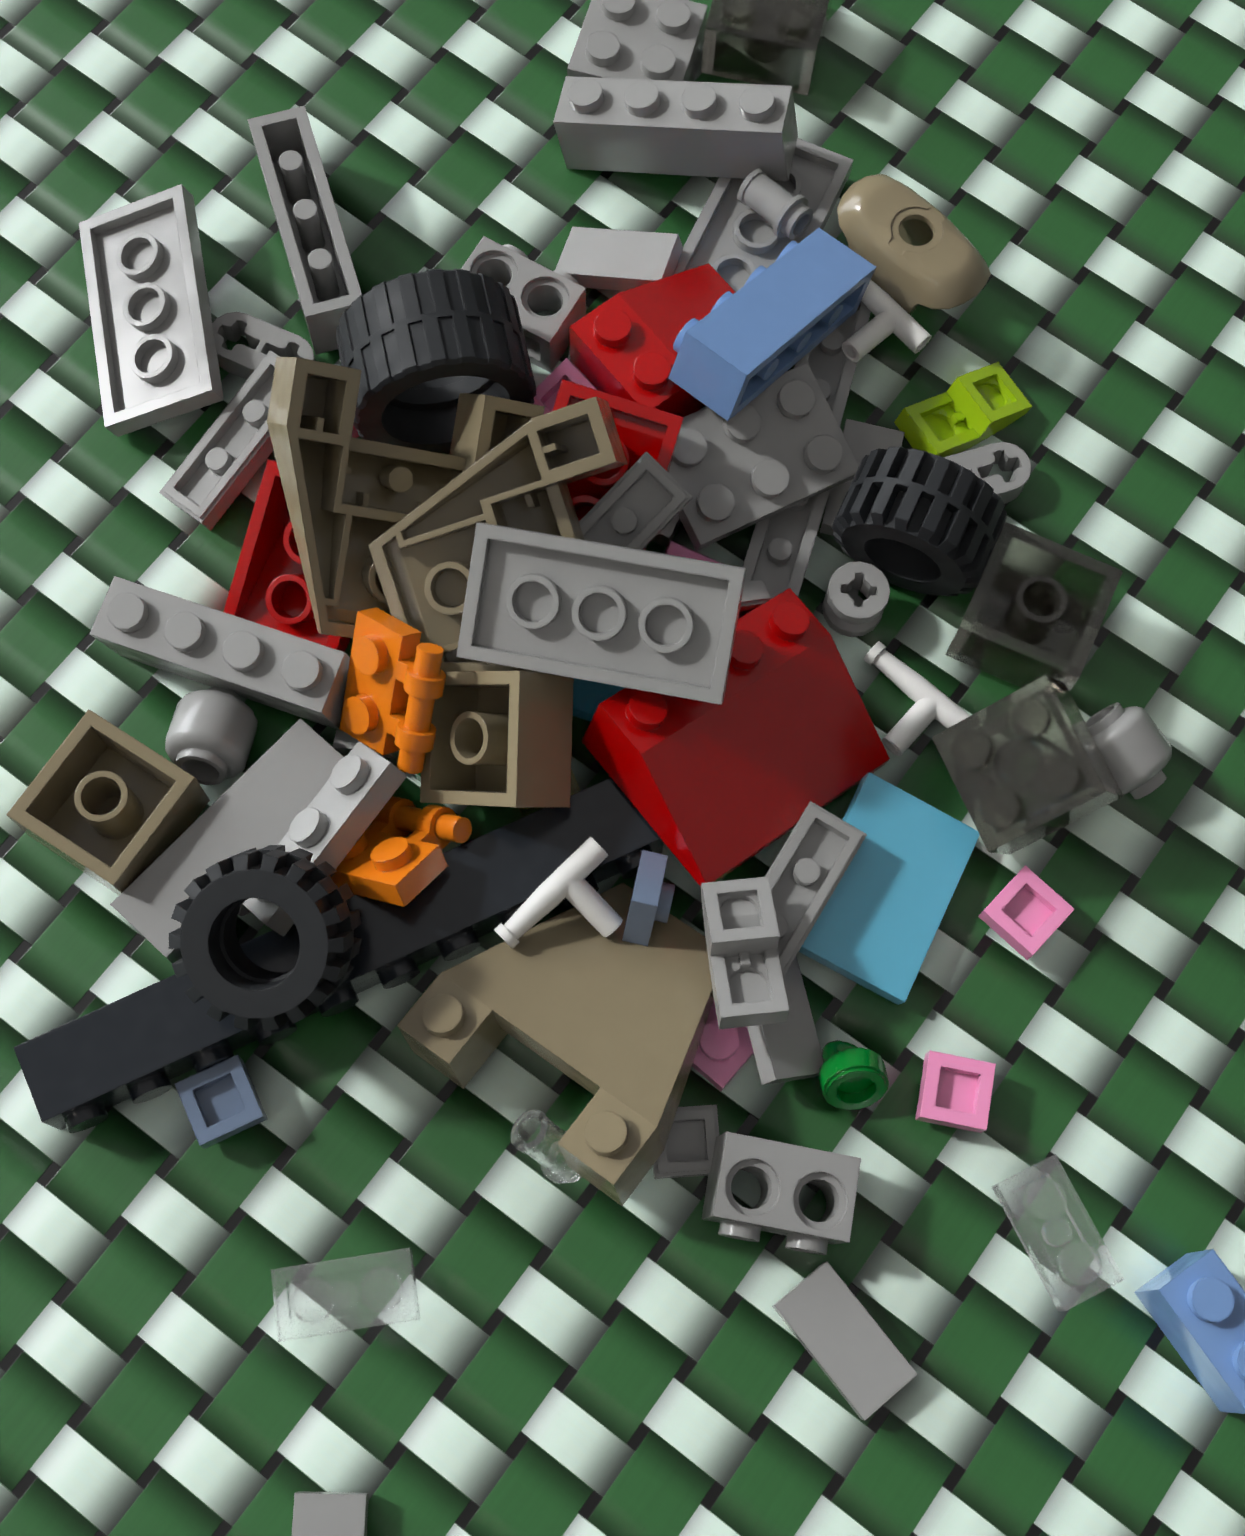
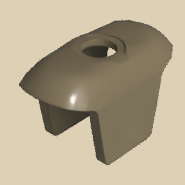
M885 174L866 176L853 183L843 194L837 206L839 226L848 242V248L876 266L871 280L887 292L908 314L912 315L919 304L931 309H951L977 296L986 285L991 273L980 252L941 211L908 186Z

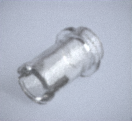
M530 1110L522 1114L514 1123L511 1131V1142L517 1147L516 1149L541 1165L544 1176L554 1183H573L581 1179L582 1176L567 1166L557 1144L567 1131L554 1124L540 1110Z

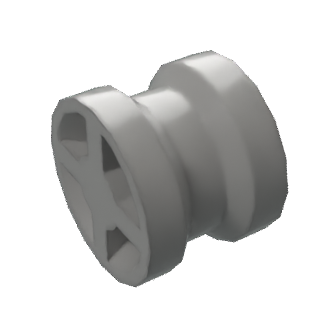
M861 561L849 562L834 572L830 578L822 605L824 619L830 628L848 637L864 636L875 629L882 618L883 610L886 608L890 595L889 583L883 572L874 565ZM859 590L866 597V600L858 596Z

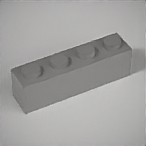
M566 76L553 120L567 169L745 179L752 171L761 169L772 180L788 181L798 138L792 86Z
M300 106L248 119L258 160L315 355L337 350L336 328L340 325L339 319L362 292L305 106Z
M114 576L90 632L91 636L120 656L211 687L230 689L240 697L340 730L350 657L345 652Z
M300 718L110 905L171 963L178 961L182 958L181 950L169 949V933L181 927V923L171 919L176 904L189 898L184 892L193 879L206 874L205 869L217 862L255 847L259 850L269 845H278L289 831L295 816L307 808L328 781L334 766L343 756ZM242 905L238 915L244 916L251 911Z

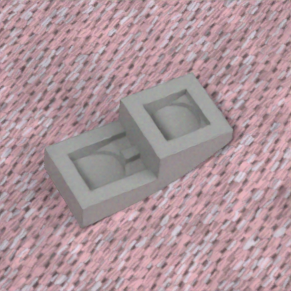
M768 876L701 883L705 937L719 1029L787 1022L789 1006L777 950L780 933Z

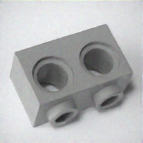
M483 236L461 269L492 277L495 282H501L509 289L510 294L515 297L530 362L551 373L570 345L569 326L586 315V288L581 286L570 274L561 270L552 271L530 260L519 248L509 244L501 245ZM541 311H552L555 314L550 316H540L536 313Z
M725 1132L717 1136L715 1140L701 1219L720 1223L718 1232L720 1236L759 1242L761 1231L787 1236L785 1245L787 1249L826 1255L828 1244L834 1245L850 1242L861 1158ZM739 1170L751 1173L760 1184V1199L752 1209L739 1205L732 1195V1179ZM806 1183L817 1186L823 1192L826 1199L825 1213L818 1222L808 1219L802 1213L799 1206V1194Z

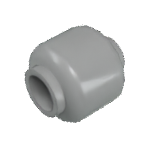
M211 687L207 690L190 692L176 706L166 736L165 751L172 763L194 776L199 784H220L225 779L237 776L245 769L256 735L258 721L252 709L242 701L237 693L230 689Z
M1116 702L1093 715L1077 730L1081 739L1076 745L1075 756L1104 795L1117 797L1130 792L1134 799H1140L1153 792L1167 779L1162 769L1165 768L1172 757L1171 744L1142 707L1131 706L1123 708L1119 702Z

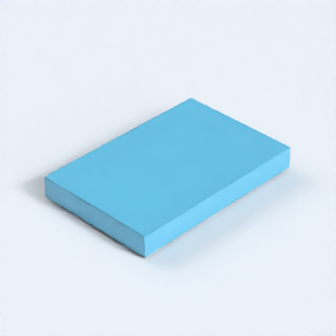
M869 772L862 777L842 819L866 833L867 836L799 952L899 1005L905 1003L981 832Z

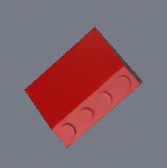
M791 588L786 589L738 619L725 697L721 705L624 688L599 703L582 739V743L700 887L701 883L719 881L791 831L796 826L810 801L824 808L860 783L862 777L867 773H874L890 759L831 634Z

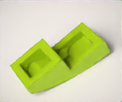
M996 362L958 376L945 393L905 407L894 423L900 431L905 432L904 437L913 449L947 457L961 453L996 434L1027 414L1032 405L1000 363Z

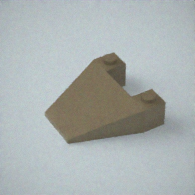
M276 357L267 425L317 630L320 634L353 638L357 611L377 607L391 615L368 545L529 420L543 415L545 406L490 395L459 393L450 455L352 437L362 370L299 357Z
M595 396L532 418L368 545L391 615L421 631L420 643H433L444 649L441 665L442 671L537 672L456 657L476 523H488L585 540L567 484L628 464L608 401Z
M621 883L599 894L623 919L621 925L611 935L603 937L573 907L530 928L518 939L519 943L513 949L504 941L441 972L397 1025L416 1055L462 1089L466 1087L506 1035L510 1034L592 1093L594 1097L557 1144L569 1168L621 1206L624 1205L664 1151L714 1001L706 937L669 913L667 923L654 921L648 946L622 941L633 889L625 883Z

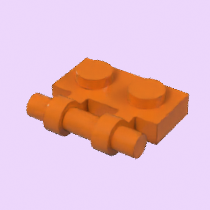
M377 607L357 611L339 729L381 755L399 751L397 768L404 773H421L426 753L433 750L437 729L431 722L435 699L442 697L446 681V674L441 670L444 649L437 644L420 643L421 631Z
M392 796L336 868L337 872L331 879L338 887L347 883L355 895L405 907L448 867L442 850L450 842H466L472 832L471 822L466 817L457 816L453 809L449 807L431 804L422 809L417 808L408 799Z

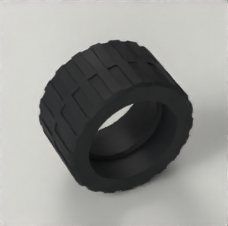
M441 268L400 275L396 279L388 282L384 281L374 286L366 294H361L351 303L352 306L343 312L339 319L340 325L336 328V339L341 365L362 370L353 425L357 429L358 435L364 440L449 454L459 393L490 395L534 404V397L537 395L536 384L515 297L510 294L509 289L503 283L495 282L492 277L481 273H471L463 269L442 270Z

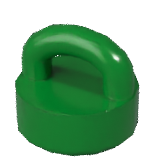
M840 1040L828 1042L822 1049L823 1064L819 1068V1080L827 1103L840 1109L856 1110L871 1106L884 1096L888 1090L889 1079L884 1061L879 1054L873 1050L858 1048L851 1043Z

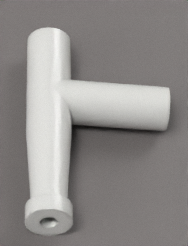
M870 280L861 301L875 317L842 343V350L848 359L858 362L884 339L894 333L916 354L929 342L932 336L887 292Z
M878 641L866 654L864 661L870 666L874 664L915 702L882 739V743L887 750L896 756H902L934 719L960 739L974 723L975 719L927 679L886 651L887 647Z
M589 837L529 896L504 925L500 923L494 929L495 932L513 949L519 943L518 939L566 898L603 937L611 935L621 925L623 919L585 880L609 855L592 837Z

